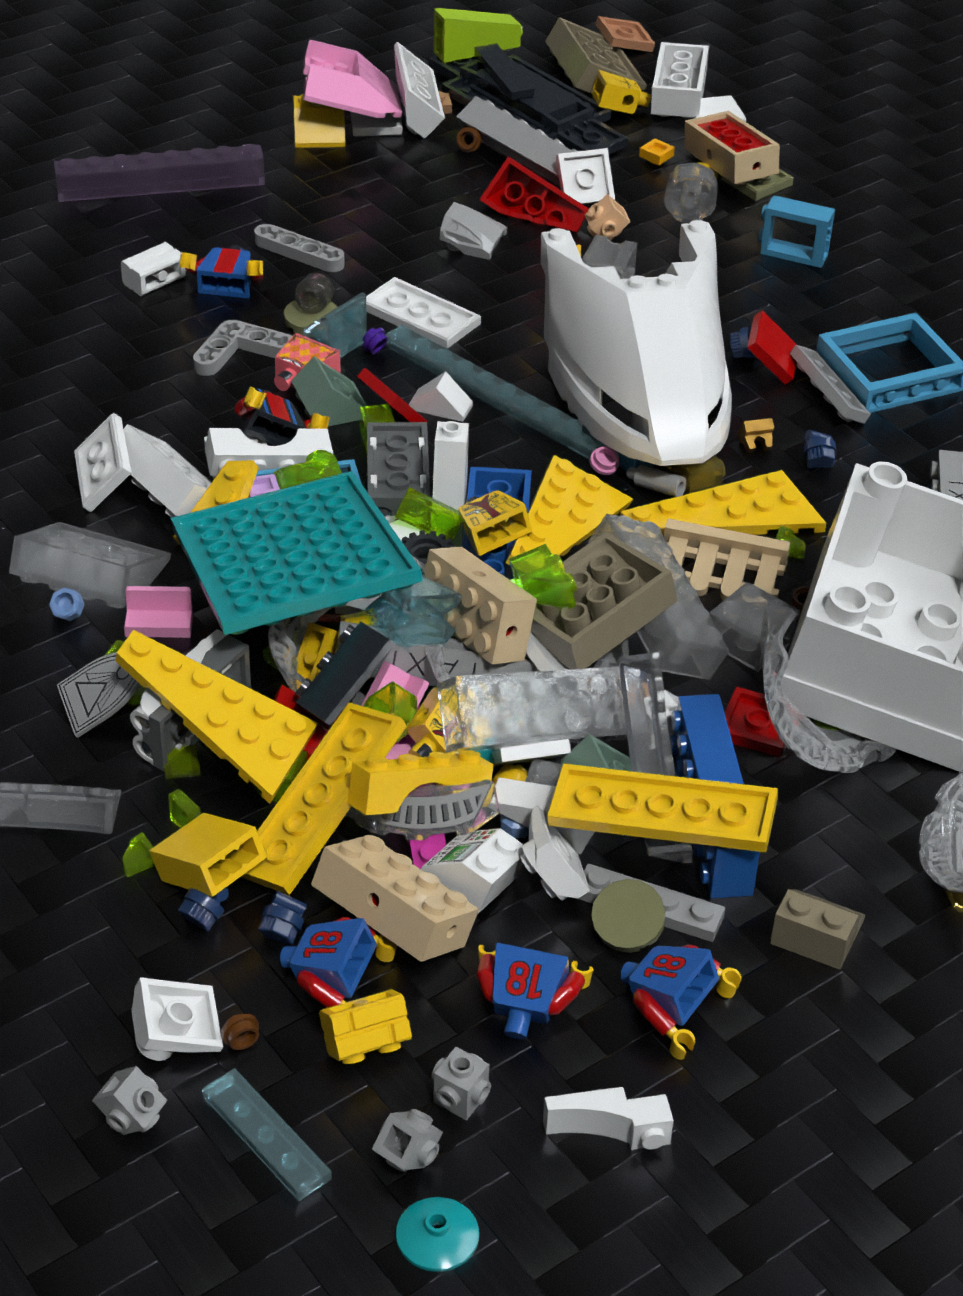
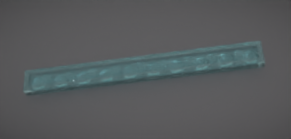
M400 325L385 334L388 337L385 345L387 348L438 376L447 372L461 389L580 455L590 459L595 449L606 446L594 438L585 426H582L577 419L411 329Z

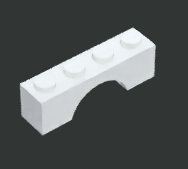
M209 428L205 445L210 476H217L227 461L254 460L259 467L258 471L332 462L334 456L327 429H298L296 436L290 442L280 446H266L250 440L239 428Z

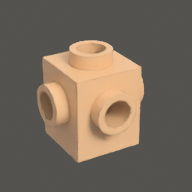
M608 194L598 203L593 204L585 214L589 224L587 226L588 231L595 238L600 236L607 243L612 238L618 236L623 228L630 223L625 209Z

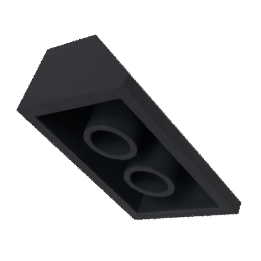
M361 621L355 628L349 624L337 639L342 644L334 655L328 651L317 664L316 668L320 672L313 681L306 678L294 693L299 697L295 705L326 730L329 729L395 645L392 640Z

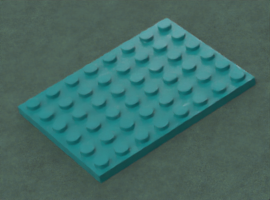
M353 471L171 518L173 530L224 635L242 634L248 631L249 628L260 625H275L283 619L294 616H309L319 609L342 607L349 601L360 598H375L382 592L393 589H408L413 584L423 581L421 568Z

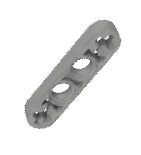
M262 224L254 229L255 244L261 248L328 272H338L345 267L344 252L339 248L271 224Z

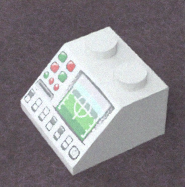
M501 828L461 832L424 864L421 870L437 876L440 880L439 882L449 889L464 894L468 902L479 908V914L516 879L523 864L520 855L524 853L522 849L523 844Z

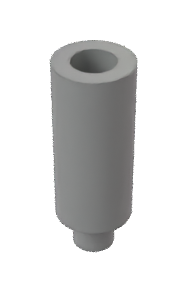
M640 465L638 468L629 467L627 471V478L633 479L636 486L672 497L682 496L686 488L685 477L645 465Z

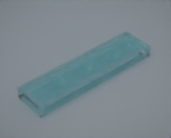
M235 1068L202 1088L203 1097L298 1201L332 1179L331 1170Z

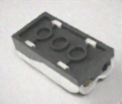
M367 422L368 494L389 524L394 522L395 519L409 516L418 525L425 522L428 515H430L427 422Z
M216 629L185 655L251 689L249 645L228 634L224 635L222 631ZM147 688L142 695L140 706L130 714L131 723L139 733L133 738L132 743L136 752L143 759L165 771L200 739L183 724L184 719L173 709L167 710L160 703L161 698L150 688Z

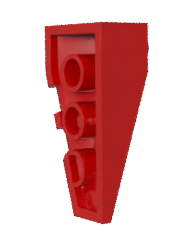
M509 156L479 199L501 215L570 230L578 233L586 221L585 214L589 210V208Z

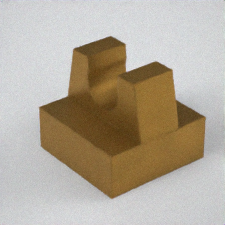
M772 418L744 421L737 431L739 443H743L747 453H753L755 450L754 441H759L763 445L764 451H769L772 448V432L774 430Z

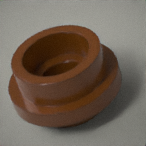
M472 127L461 129L456 137L457 146L463 152L471 153L476 151L481 144L480 133ZM471 135L473 142L467 145L466 138Z
M236 1014L230 1017L223 1026L221 1037L225 1044L230 1045L235 1050L246 1049L258 1040L259 1023L256 1017L251 1014Z

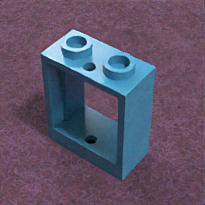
M773 195L769 204H764L761 213L764 227H761L758 236V243H762L760 254L821 268L829 253L835 209ZM775 216L816 225L814 248L772 238Z

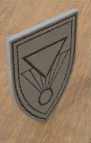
M117 652L92 661L57 684L74 735L77 738L119 711L140 686L115 661Z

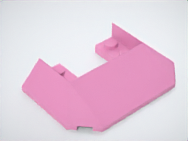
M309 39L303 59V74L308 75L303 86L304 100L376 118H384L386 113H391L393 117H401L402 108L398 86L355 50Z

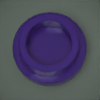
M382 328L370 329L362 338V341H364L362 348L366 352L370 351L372 354L379 352L388 341L385 331Z

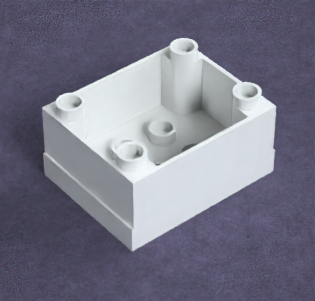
M876 462L870 468L855 464L824 543L772 701L774 705L963 773V500L907 481L905 472L895 464Z

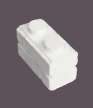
M164 242L121 262V272L124 285L133 289L138 295L143 296L152 290L154 291L185 277V268L179 267L181 252L174 249L167 242Z

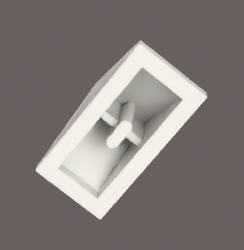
M444 372L420 387L409 403V406L417 412L463 422L472 407L473 401L451 376Z

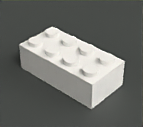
M661 42L652 86L651 114H657L660 117H668L670 115L681 116L685 119L700 116L707 74L709 46Z

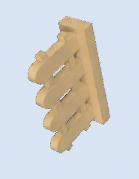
M667 518L664 541H662L660 552L665 553L662 566L672 571L675 587L678 581L689 583V591L694 596L705 595L709 587L720 589V597L725 602H735L740 593L752 595V605L763 609L769 606L771 599H778L779 589H775L774 585L777 575L783 576L784 571H786L790 542ZM685 557L696 559L692 572L681 570ZM715 563L727 565L723 578L712 576ZM746 569L758 571L754 584L743 582Z

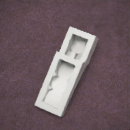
M617 1087L545 1097L543 1124L546 1134L586 1133L602 1135L629 1143L631 1150L642 1148L656 1149L671 1143L674 1120L666 1094L627 1100L624 1088Z

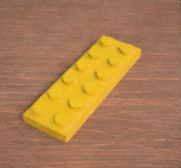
M349 702L258 829L257 833L267 858L242 875L241 878L290 895L351 808V805L348 804L352 762L367 761V758L371 756L385 758L407 727L403 719Z
M563 763L547 815L548 826L766 852L778 800V788Z

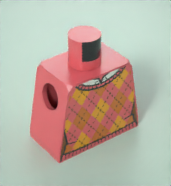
M295 333L275 357L274 383L276 387L281 391H286L290 387L295 388L291 380L313 356L341 373L340 350Z

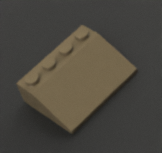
M560 17L558 18L545 42L551 49L550 53L558 60V65L566 72L565 76L572 81L574 89L581 93H585V91L591 93L598 70H602L634 80L641 90H645L647 87L646 83L620 47L610 46L605 37L599 33Z
M604 532L524 589L537 599L531 632L558 661L578 674L678 601L672 571L607 532Z

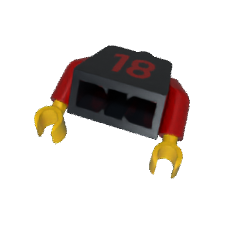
M250 387L247 395L235 405V413L242 417L243 433L276 446L290 442L296 436L298 429H327L330 417L313 413L312 419L303 421L292 402L271 394L268 390L255 389L254 387Z

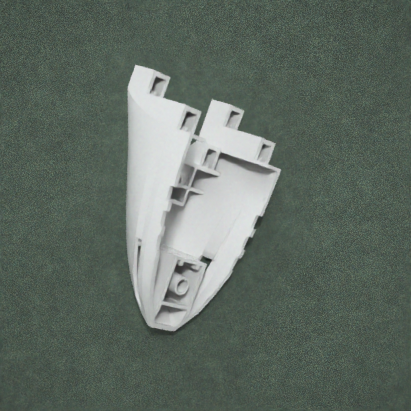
M694 220L690 223L681 224L679 256L682 262L671 263L667 272L659 275V277L647 278L636 275L629 279H620L615 266L591 268L582 261L570 230L566 231L555 228L550 230V232H541V265L546 276L544 339L549 349L548 371L562 400L567 401L568 409L571 413L576 414L578 422L585 426L594 438L629 458L660 466L704 463L720 452L729 434L732 394L725 361L720 321L715 233L709 222ZM603 391L627 410L633 412V428L625 425L602 407ZM720 398L722 399L717 419L709 428L708 415L717 405Z

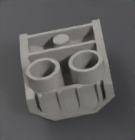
M453 202L444 216L440 229V240L445 241L447 248L450 250L461 251L465 255L490 260L491 253L502 235L505 236L507 234V227L474 209Z

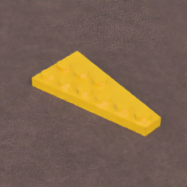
M554 455L548 464L527 512L533 532L515 540L505 563L524 574L551 566L558 557L567 554L574 545H579L599 530L606 521H611L618 512L627 509L633 498L602 482L597 476L588 474L575 467L570 461Z
M782 470L621 511L620 515L621 523L633 539L664 538L667 518L752 535L767 534L768 530L785 529L786 534L798 533L800 528H813L814 533L825 532L826 528L824 519Z
M135 630L131 632L117 651L115 661L144 688H150L161 698L160 703L167 710L173 709L184 719L183 724L220 759H227L239 770L238 775L246 783L251 781L262 791L261 796L269 804L272 802L314 734L318 722Z

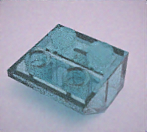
M360 293L303 329V336L340 350V358L363 344L362 338L367 332L366 294Z

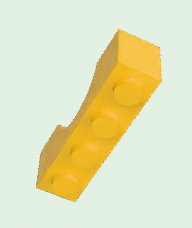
M461 750L459 755L431 752L429 757L401 754L398 756V759L389 760L384 757L371 756L367 758V761L352 762L348 804L365 815L397 813L406 796L415 788L426 783L435 782L440 796L459 793L491 783L494 764L480 757L481 754L473 750ZM491 785L481 805H486L490 797Z

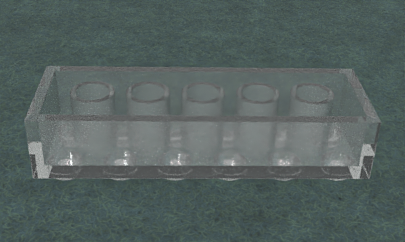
M606 513L588 543L604 532H607L672 571L678 601L636 631L658 671L710 680L730 651L722 639V634L712 622L709 612L704 608L697 596V591L686 577L685 570L679 565L672 548L661 534V529L650 521L642 522L624 515L615 516Z
M619 666L455 676L437 683L445 753L460 752L461 750H491L569 739L570 743H580L589 734L600 741L627 739ZM623 666L630 736L634 737L647 733L638 667Z

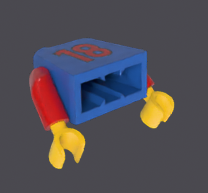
M232 245L228 249L212 248L207 256L198 261L195 254L185 252L180 254L179 267L186 268L188 272L197 277L198 293L249 298L251 281L257 284L263 280V260H251V253L243 250L238 245Z
M342 917L333 922L313 924L307 927L298 946L283 947L280 953V962L283 968L292 970L297 979L298 986L329 1008L346 1003L343 1000L344 997L352 998L374 950L379 960L391 962L394 959L397 945L382 934H375L376 930L367 926L364 918L351 919L349 917Z
M497 943L496 950L493 952H485L484 945H479L478 947L479 964L476 976L485 999L493 1003L494 1012L498 1015L508 1016L504 1034L508 1037L526 1039L530 1021L542 1024L548 1023L551 1015L560 1014L578 996L581 989L587 988L590 985L593 967L590 966L587 971H580L577 969L578 961H573L570 973L568 974L569 960L567 956Z
M695 945L681 947L656 946L651 949L640 964L626 962L621 970V980L624 984L630 986L634 1005L662 1036L666 1034L672 1040L670 1053L679 1060L684 1059L686 1054L684 1047L679 1043H683L690 1050H693L695 1036L689 1030H678L675 1025L683 1026L717 981V992L725 998H732L741 982V975L737 969L726 968L722 970L720 968L721 963L712 957L709 949L698 948Z

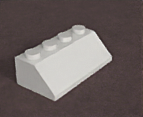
M397 42L394 45L396 79L401 97L400 101L404 110L403 114L406 119V127L413 134L418 133L426 138L445 118L432 68Z
M127 424L124 428V435L131 468L130 475L133 477L131 482L144 491L148 490L150 492L148 497L161 506H166L165 513L171 518L190 513L212 482L166 442Z

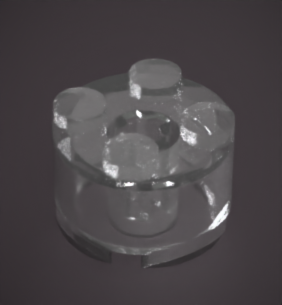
M698 163L679 164L674 168L667 179L664 196L665 207L673 215V218L682 223H690L694 220L702 221V219L714 211L718 184L713 170Z

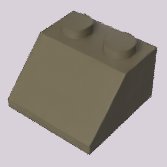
M788 889L775 914L770 944L840 970L863 924L865 914L797 889Z

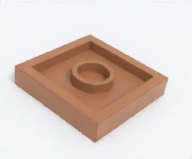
M598 16L595 25L610 46L648 52L653 51L655 43L639 22Z

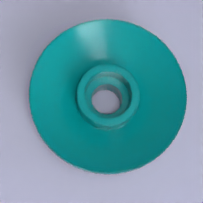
M443 1197L426 1198L412 1204L403 1212L396 1227V1241L401 1254L414 1266L433 1272L449 1271L463 1265L472 1257L479 1242V1227L472 1212L463 1204ZM433 1225H442V1226H444V1227H442V1228H434V1227H432V1226H433Z

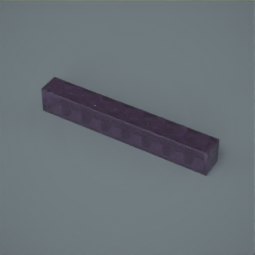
M245 144L239 147L220 146L214 149L194 148L189 151L168 150L164 153L143 152L139 155L127 156L117 154L113 157L102 158L92 156L87 159L77 160L66 158L61 161H54L59 202L265 185L264 157L261 145Z

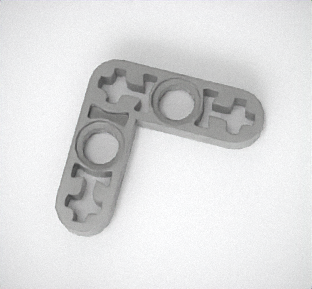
M238 320L225 321L195 352L193 356L194 371L203 376L217 373L238 348L275 358L292 336Z

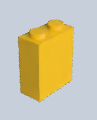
M202 813L149 850L161 881L186 889L194 888L211 897L267 858L255 826L207 813Z

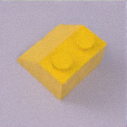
M304 94L293 96L295 148L345 147L343 109L304 100Z

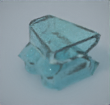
M422 575L423 581L413 584L408 589H393L382 592L381 596L367 606L365 610L371 619L370 626L376 630L387 632L388 638L395 644L404 645L405 647L445 644L456 630L445 620L443 615L459 605L462 597L461 594Z

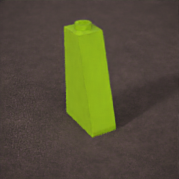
M446 8L434 9V54L443 63L475 57V47L497 43L502 50L520 47V40L523 35L522 26L509 14Z

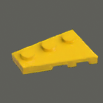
M227 461L190 513L248 498L259 469L255 461ZM175 534L173 538L178 544H180Z

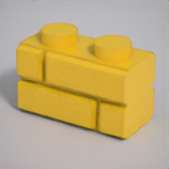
M392 989L322 1009L319 1012L327 1052L329 1056L336 1060H342L343 1064L360 1062L365 1059L364 1053L378 1049L379 1053L396 1051L401 1048L400 1042L409 1040L412 1037L404 997L401 993Z

